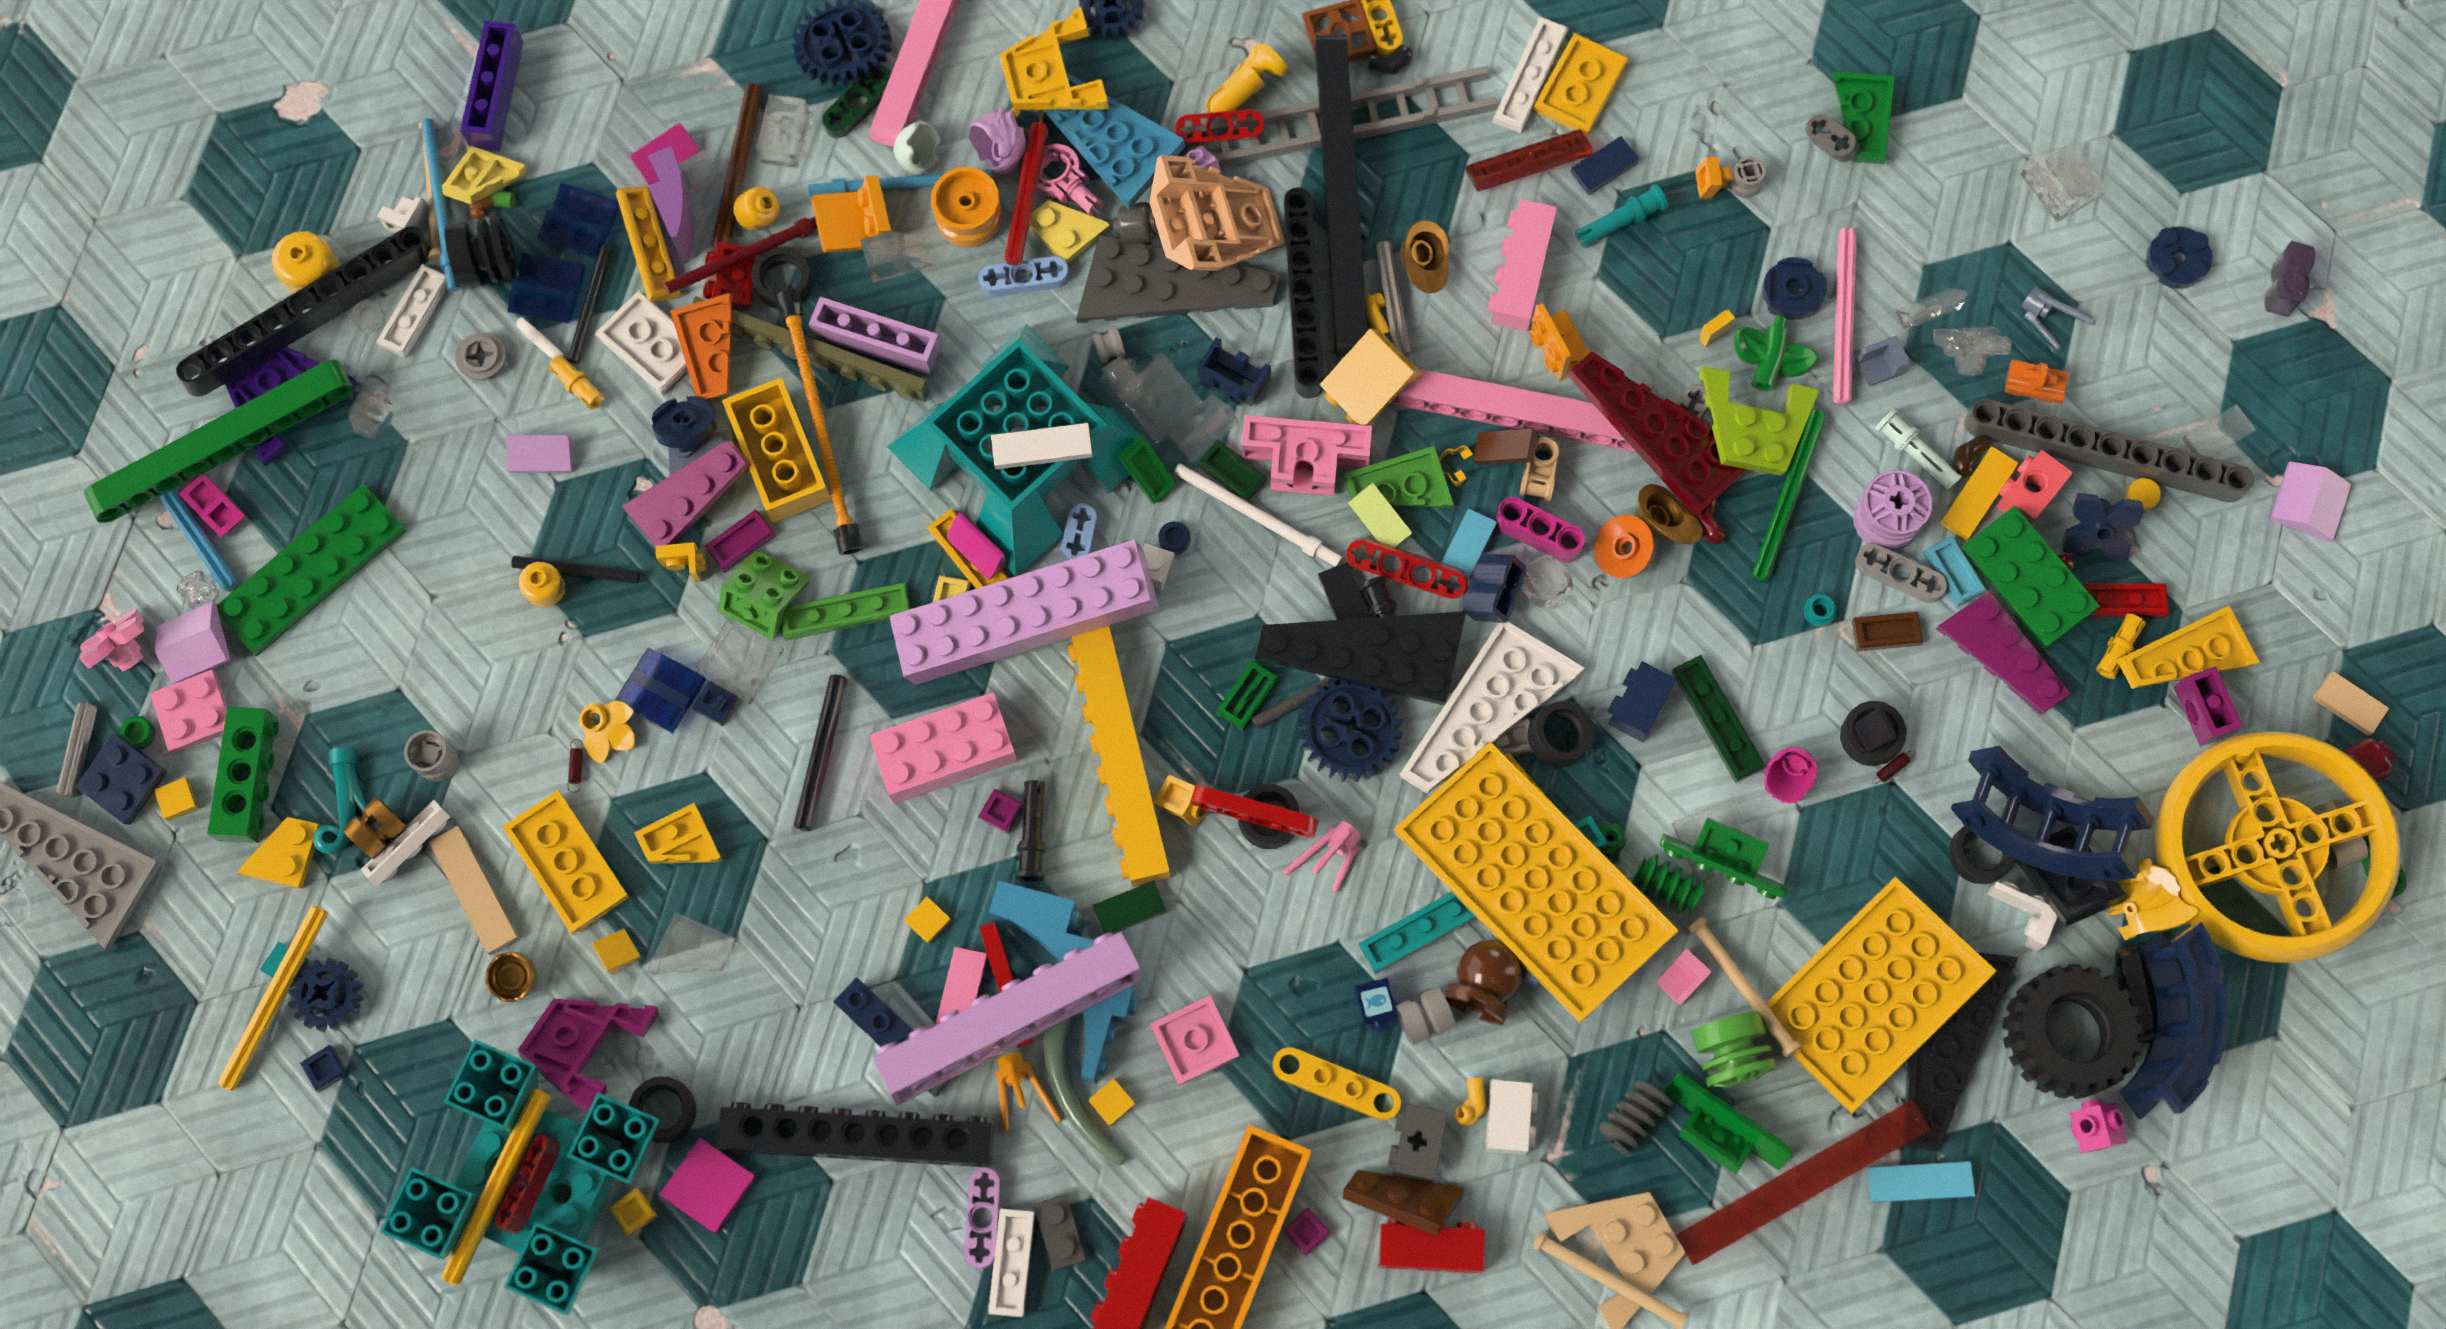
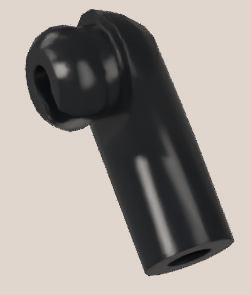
M1401 45L1388 57L1371 54L1368 70L1397 74L1412 61V50L1409 46Z

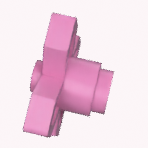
M134 608L120 617L114 624L109 622L101 627L94 636L80 645L82 650L80 660L88 669L105 657L114 667L118 666L121 671L134 666L144 657L140 651L141 646L134 639L144 632V626L141 624L144 622L143 616Z

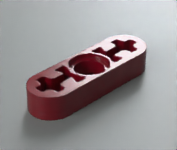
M544 1134L538 1135L532 1141L498 1210L496 1226L499 1229L511 1234H518L525 1227L560 1154L561 1147L559 1141Z

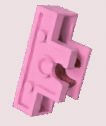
M1245 415L1242 458L1272 461L1271 491L1334 496L1336 467L1362 468L1369 466L1372 426Z

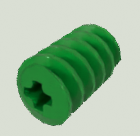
M1655 853L1648 860L1645 856L1631 883L1636 886L1641 882V893L1643 895L1653 889V901L1656 902L1664 895L1666 896L1664 907L1668 908L1676 902V913L1680 915L1683 911L1689 909L1690 916L1705 889L1706 881L1701 880L1694 886V874L1690 873L1684 879H1681V867H1677L1670 873V861L1666 860L1658 866V854Z

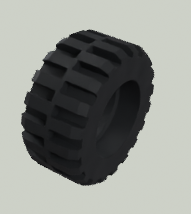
M2069 964L2064 968L2059 965L2040 973L2016 992V997L2010 1000L2006 1008L2009 1015L2003 1018L2002 1028L2008 1030V1035L2003 1038L2005 1048H2011L2014 1054L2009 1057L2013 1067L2019 1064L2024 1070L2020 1076L2026 1082L2034 1080L2038 1083L2036 1085L2037 1090L2043 1093L2053 1091L2055 1097L2066 1099L2073 1096L2075 1099L2098 1094L2118 1084L2124 1079L2125 1074L2133 1070L2137 1064L2134 1058L2141 1055L2143 1044L2138 1042V1038L2144 1035V1025L2137 1024L2136 1017L2141 1015L2138 1005L2131 1006L2128 999L2132 995L2127 988L2119 990L2115 986L2118 983L2115 977L2110 974L2102 977L2100 976L2101 969L2092 966L2082 969L2081 964ZM2060 1001L2076 1003L2085 1008L2094 1017L2100 1031V1046L2094 1058L2083 1063L2073 1062L2062 1057L2051 1046L2045 1032V1017L2048 1009L2055 1003Z

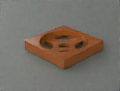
M1348 0L1302 13V21L1314 56L1315 35L1334 34V30L1337 28L1344 29L1347 35L1349 62L1370 57L1371 54L1377 55L1378 49L1361 0ZM1340 13L1352 15L1358 21L1348 23L1342 20ZM1327 16L1330 23L1328 29L1315 32L1316 24L1323 17ZM1365 32L1366 38L1362 47L1352 50L1349 41L1351 36Z

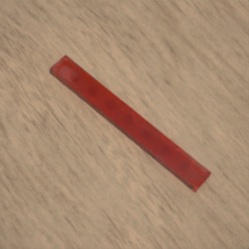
M1910 1100L1675 1236L1693 1266L1931 1129L1914 1101Z

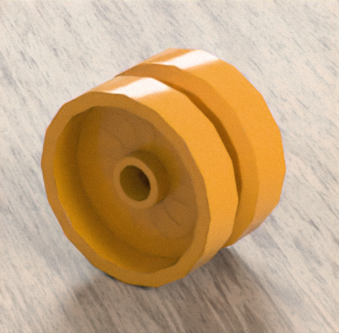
M957 167L945 172L936 181L931 192V207L939 232L947 241L960 247H977L988 242L998 233L1002 223V206L999 191L994 180L989 175L973 167Z

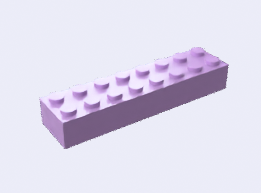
M1133 539L889 617L903 677L917 685L1159 610L1144 549Z
M1112 932L1106 933L1094 940V946L1084 951L1082 948L1074 949L1063 956L1064 961L1054 966L1051 963L1040 966L1033 971L1034 976L1023 982L1020 979H1015L1002 987L1003 992L993 997H990L989 994L981 996L971 1003V1008L961 1013L955 1010L940 1018V1024L930 1029L927 1026L920 1027L909 1034L910 1039L898 1045L896 1042H891L881 1047L877 1051L879 1055L873 1057V1060L895 1106H899L1139 983L1140 966L1122 932L1115 935Z

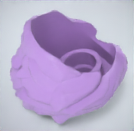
M999 108L997 111L993 110L991 113L987 112L981 119L972 122L969 128V140L977 151L979 160H987L992 172L1003 176L1013 172L1019 166L1023 153L1026 150L1024 128L1018 127L1016 124L1015 112L1012 110L1007 111L1004 108Z

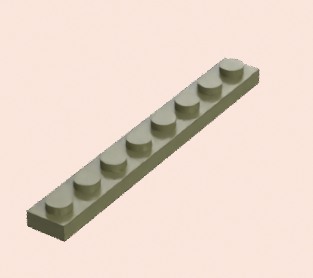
M695 296L692 304L704 301L705 299ZM732 310V337L742 339L744 336L752 339L755 344L762 348H777L782 350V353L797 360L790 330ZM804 336L808 355L814 366L823 370L832 368L840 371L839 373L850 380L856 381L857 378L865 380L870 386L880 391H886V389L895 391L901 398L914 402L915 399L922 402L926 401L930 391L925 379Z

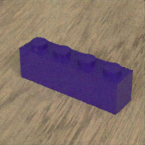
M484 20L460 132L469 147L473 146L480 149L500 151L524 42L513 23Z

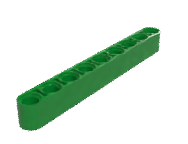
M325 361L91 484L84 490L83 494L97 522H112L342 401L353 393V386L340 361Z

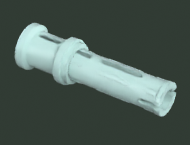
M1893 408L1874 429L1877 432L1882 431L1893 441L1896 450L1902 451L1904 449L1948 491L1962 476L1917 436L1919 434L1918 429L1915 426L1910 427L1897 415L1898 411ZM1890 424H1893L1902 434H1898ZM1910 443H1914L1918 447V449L1912 447ZM1923 452L1926 456H1928L1939 468L1943 470V472H1939L1927 459H1925L1921 455V453Z

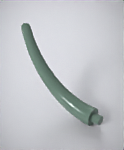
M1073 1016L1044 1031V1059L1052 1090L1064 1114L1079 1134L1108 1160L1116 1165H1123L1126 1161V1156L1108 1141L1092 1123L1073 1088L1067 1059L1068 1036Z

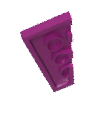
M1990 591L1937 626V631L1944 636H1949L1959 644L1958 648L1967 655L1971 654L1984 665L1985 670L1993 676L1997 675L2007 683L2011 691L2041 715L2070 695V692Z

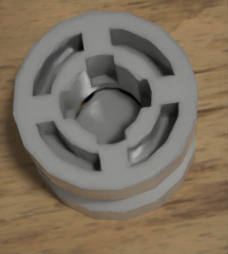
M1744 157L1736 163L1733 181H1730V188L1735 195L1741 198H1750L1759 192L1766 174L1763 162L1755 157Z

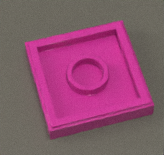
M699 1138L664 1187L660 1196L717 1234L756 1176Z

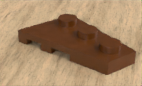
M1357 1170L1344 1187L1342 1199L1438 1236L1461 1201L1464 1188Z

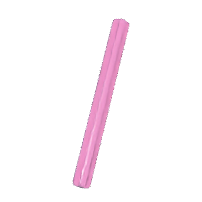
M1842 228L1838 234L1833 401L1836 404H1849L1852 399L1857 232L1853 228Z

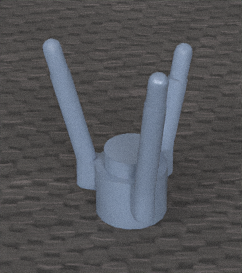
M2037 286L2030 292L2021 306L2027 311L2024 318L2033 323L2056 350H2060L2061 345L2038 319L2039 316L2046 318L2054 307L2090 325H2095L2096 323L2092 316L2053 298Z

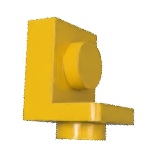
M694 542L656 546V559L662 567H666L668 570H682L686 567L685 565H689V573L695 582L702 581L701 572L706 571V558L704 552H700Z
M1171 775L1167 776L1153 800V804L1157 808L1182 818L1194 828L1198 826L1201 819L1208 812L1190 803L1195 786Z

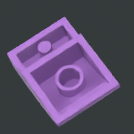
M669 146L648 155L659 179L658 182L648 187L683 264L690 260L694 241L693 202L683 171L672 147Z

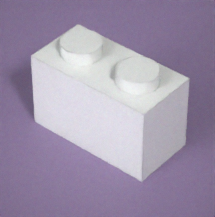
M1491 1080L1488 1092L1485 1152L1526 1155L1529 1147L1535 1146L1536 1127L1530 1126L1531 1113L1537 1112L1538 1093L1532 1092L1533 1083Z

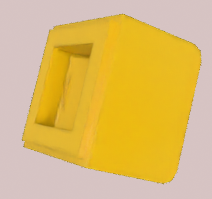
M625 929L592 943L605 968L612 975L641 958Z

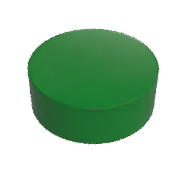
M132 716L122 723L119 735L139 750H142L152 744L155 739L156 730L154 725L146 718Z

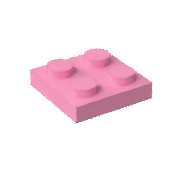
M206 671L150 693L167 749L170 753L181 752L223 735L227 704L215 671Z
M1211 995L1150 1023V1027L1178 1086L1240 1057Z

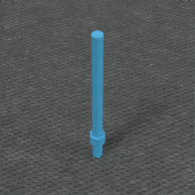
M426 118L421 121L442 251L439 255L441 269L445 270L448 291L457 292L460 290V287L453 275L445 243V227L450 225L446 196L443 195L442 190L444 183L434 120Z
M991 169L982 170L993 179ZM944 173L879 178L882 191L934 187L936 181ZM845 178L832 179L830 183L808 184L809 197L817 194L858 192V189L862 188L864 180L845 181Z

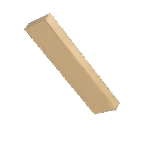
M456 826L429 841L435 856L487 954L491 956L519 940L520 938L462 829Z

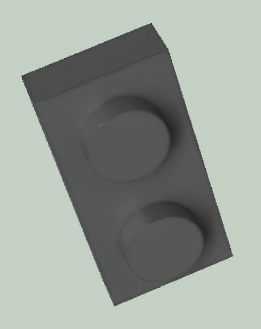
M1063 1194L1033 1204L1053 1271L1085 1262L1086 1257L1067 1195Z

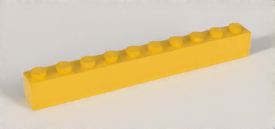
M1108 625L1072 636L1073 643L1067 644L1071 663L1078 662L1080 673L1075 674L1074 677L1078 693L1085 692L1088 703L1081 706L1086 724L1092 723L1095 732L1094 735L1089 736L1093 755L1100 753L1102 765L1096 768L1100 785L1107 784L1110 796L1104 797L1108 817L1115 815L1117 828H1112L1111 830L1115 847H1122L1125 859L1119 860L1123 879L1130 878L1132 887L1144 885L1151 881L1156 882L1170 878V871L1110 627Z

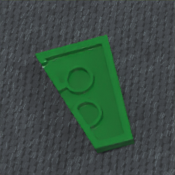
M1833 72L1832 78L1844 127L1855 136L1859 144V152L1853 158V162L1885 164L1895 76Z

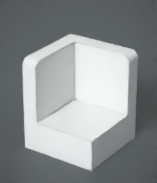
M416 196L414 200L402 197L394 210L383 206L377 217L385 229L393 233L408 226L421 228L428 216V205L419 196Z

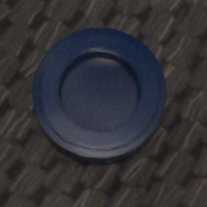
M1177 521L1168 522L1163 525L1158 535L1161 549L1173 552L1175 555L1185 552L1191 541L1189 529L1183 523Z

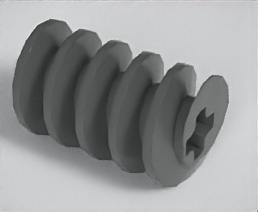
M1639 1080L1633 1084L1635 1092L1627 1091L1625 1093L1626 1102L1619 1101L1616 1104L1618 1112L1611 1111L1608 1113L1607 1118L1610 1123L1603 1121L1599 1124V1129L1606 1141L1627 1157H1630V1154L1625 1148L1626 1145L1635 1148L1639 1146L1634 1136L1636 1134L1644 1138L1648 1136L1642 1126L1644 1124L1653 1128L1656 1126L1651 1115L1655 1114L1659 1117H1664L1665 1114L1660 1105L1673 1106L1671 1100L1653 1085Z

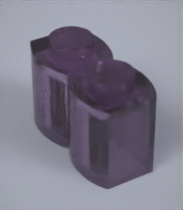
M2291 241L2276 258L2271 268L2272 284L2268 288L2264 299L2267 312L2289 317L2306 298L2310 285L2308 274L2314 267L2316 259L2314 246Z

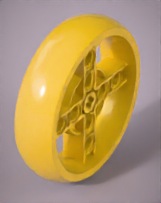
M2262 731L2235 736L2217 743L2192 759L2180 771L2167 790L2159 809L2155 830V856L2160 867L2168 868L2170 873L2177 877V881L2182 887L2179 892L2181 899L2200 909V913L2188 923L2192 926L2195 923L2202 922L2214 944L2239 956L2257 961L2294 963L2318 959L2335 953L2352 944L2374 925L2391 899L2398 880L2401 863V842L2396 818L2384 792L2373 777L2353 758L2336 747L2313 737L2283 731ZM2262 759H2280L2306 766L2332 781L2344 792L2352 804L2316 815L2310 808L2298 801L2278 797ZM2224 770L2240 808L2227 827L2225 845L2185 857L2183 827L2188 807L2200 788L2211 777ZM2244 777L2254 779L2258 784V790L2252 791L2247 789L2243 783ZM2257 808L2266 809L2271 815V821H2261L2256 814ZM2335 819H2343L2348 824V833L2340 832L2335 827ZM2302 829L2313 831L2316 835V843L2307 842L2302 836ZM2368 835L2370 869L2363 892L2355 905L2343 917L2331 924L2314 883L2319 879L2326 867L2329 847ZM2273 841L2276 843L2281 842L2284 848L2280 851L2278 848L2273 850L2270 844ZM2243 849L2249 852L2252 858L2251 864L2242 863L2237 857V850ZM2205 860L2215 861L2219 866V874L2209 873L2204 866ZM2284 870L2295 874L2297 877L2296 885H2290L2284 881L2282 876ZM2237 877L2243 884L2257 892L2275 895L2292 936L2268 935L2240 926L2215 909L2199 889ZM2296 902H2303L2310 908L2309 917L2298 914Z

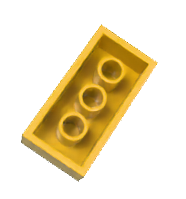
M782 377L722 400L743 455L752 464L749 470L772 524L832 500Z

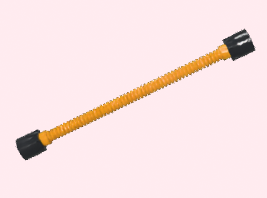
M795 289L782 291L775 295V300L781 322L786 321L787 327L790 329L798 366L800 367L799 370L801 371L800 374L802 375L801 378L803 379V386L807 394L809 409H811L810 413L817 442L821 451L825 474L828 478L827 481L829 482L833 505H835L834 509H836L837 528L833 531L839 555L857 553L862 551L864 546L858 524L853 523L852 518L848 515L831 442H829L830 438L823 409L820 404L817 385L814 381L811 362H809L810 358L803 329L801 328L803 324L801 317L805 315L800 291Z

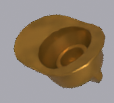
M1420 221L1410 228L1406 239L1402 242L1400 248L1402 264L1406 268L1411 283L1420 291L1437 293L1447 284L1449 247L1446 234L1438 224L1431 221Z
M1649 484L1643 486L1639 491V506L1635 514L1636 517L1644 520L1649 525L1654 538L1670 539L1674 542L1688 545L1699 541L1702 537L1700 522L1668 489L1660 485Z

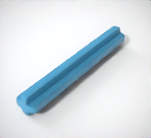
M173 489L161 495V501L221 589L229 592L239 585V580L178 491Z

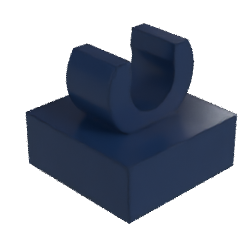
M708 681L692 709L694 712L723 726L739 698L737 695Z

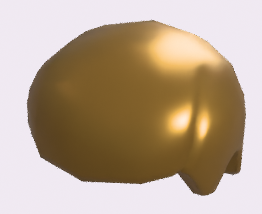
M510 951L499 954L492 959V962L486 969L485 983L490 994L503 1002H516L527 997L536 986L537 971L533 961L526 955Z

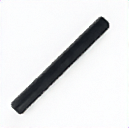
M832 674L829 676L794 821V827L801 831H811L813 828L847 686L846 677Z

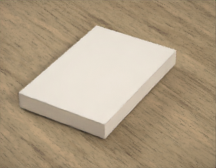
M639 290L595 332L596 337L662 395L688 371L673 319L653 302H648V298Z

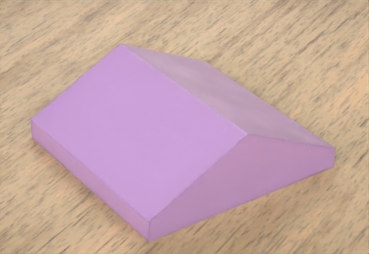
M2289 462L2269 519L2332 542L2351 484L2326 467Z
M215 602L205 604L157 626L155 653L171 684L186 680L231 661Z

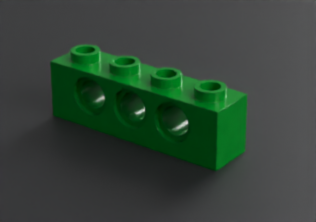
M227 707L207 831L208 835L218 841L258 843L259 834L263 832L265 824L262 814L263 804L269 797L268 772L274 765L272 746L273 740L277 738L279 733L277 717L265 708ZM256 737L254 746L250 749H245L247 741ZM247 769H251L250 776L246 780L241 781L242 773ZM246 800L245 808L241 812L236 813L235 809L238 803Z

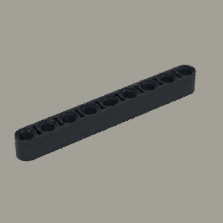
M408 226L184 358L176 367V374L190 395L195 397L207 395L419 268L422 264L424 265L429 261L428 251L431 248L423 230L416 226Z

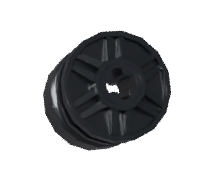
M500 215L490 217V226L486 219H478L477 234L474 233L468 222L447 225L445 227V243L449 262L455 280L461 290L484 286V271H487L493 283L501 282V273L507 281L516 279L515 247L511 234Z

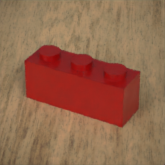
M1388 1218L1387 1224L1381 1223L1378 1268L1481 1274L1484 1272L1485 1229H1477V1223L1456 1222V1228L1443 1227L1438 1236H1435L1395 1219Z

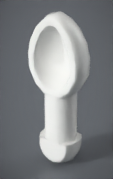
M523 317L517 320V327L520 332L550 358L554 359L559 355L565 357V354Z

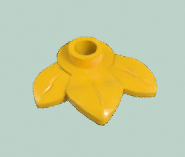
M612 701L606 705L592 703L581 711L579 723L585 732L584 747L596 762L603 764L611 748L615 750H630L635 747V733L626 723L634 713V710L628 704L621 701ZM596 714L600 715V723L598 725H595L593 721Z

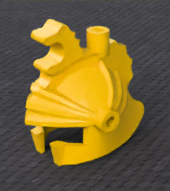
M2151 858L2137 861L2140 872H2137L2136 879L2117 881L2126 893V901L2109 908L2106 912L2107 916L2125 913L2128 924L2118 929L2125 941L2141 933L2166 931L2185 925L2200 913V909L2181 899L2179 892L2182 887L2179 885L2177 877L2171 874L2168 868L2160 867L2158 864L2153 866Z

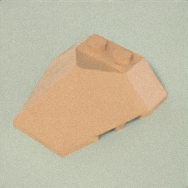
M1160 155L1157 158L1149 202L1167 258L1190 270L1217 271L1285 244L1269 188L1235 176L1233 179L1219 174V169L1212 166L1209 169L1195 165V160L1188 157Z

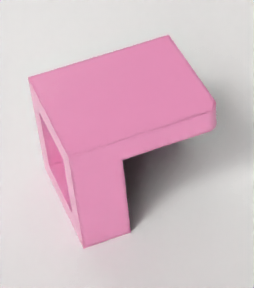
M1686 949L1656 983L1677 1004L1681 1005L1712 971Z

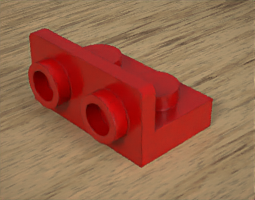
M718 242L712 251L707 252L705 265L740 250L744 246ZM754 257L708 277L703 287V298L711 299L732 293V308L748 310L751 307L753 283L751 271L754 266Z

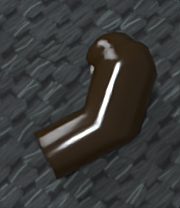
M1980 435L1956 448L1952 464L1953 468L1957 470L1956 472L1962 476L1961 478L1969 477L1974 473V467L1972 466L1974 457L1989 449L1986 438Z

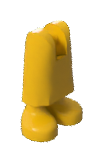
M1258 43L1243 64H1239L1230 77L1206 100V112L1236 111L1248 98L1265 86L1259 76L1260 74L1266 72L1270 75L1284 76L1289 71V67L1272 48L1266 44Z

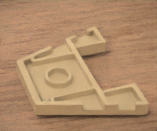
M1650 1192L1548 1212L1543 1216L1559 1243L1582 1229L1591 1226L1622 1280L1651 1295L1686 1253ZM1618 1294L1597 1308L1610 1329H1622L1640 1308V1305Z

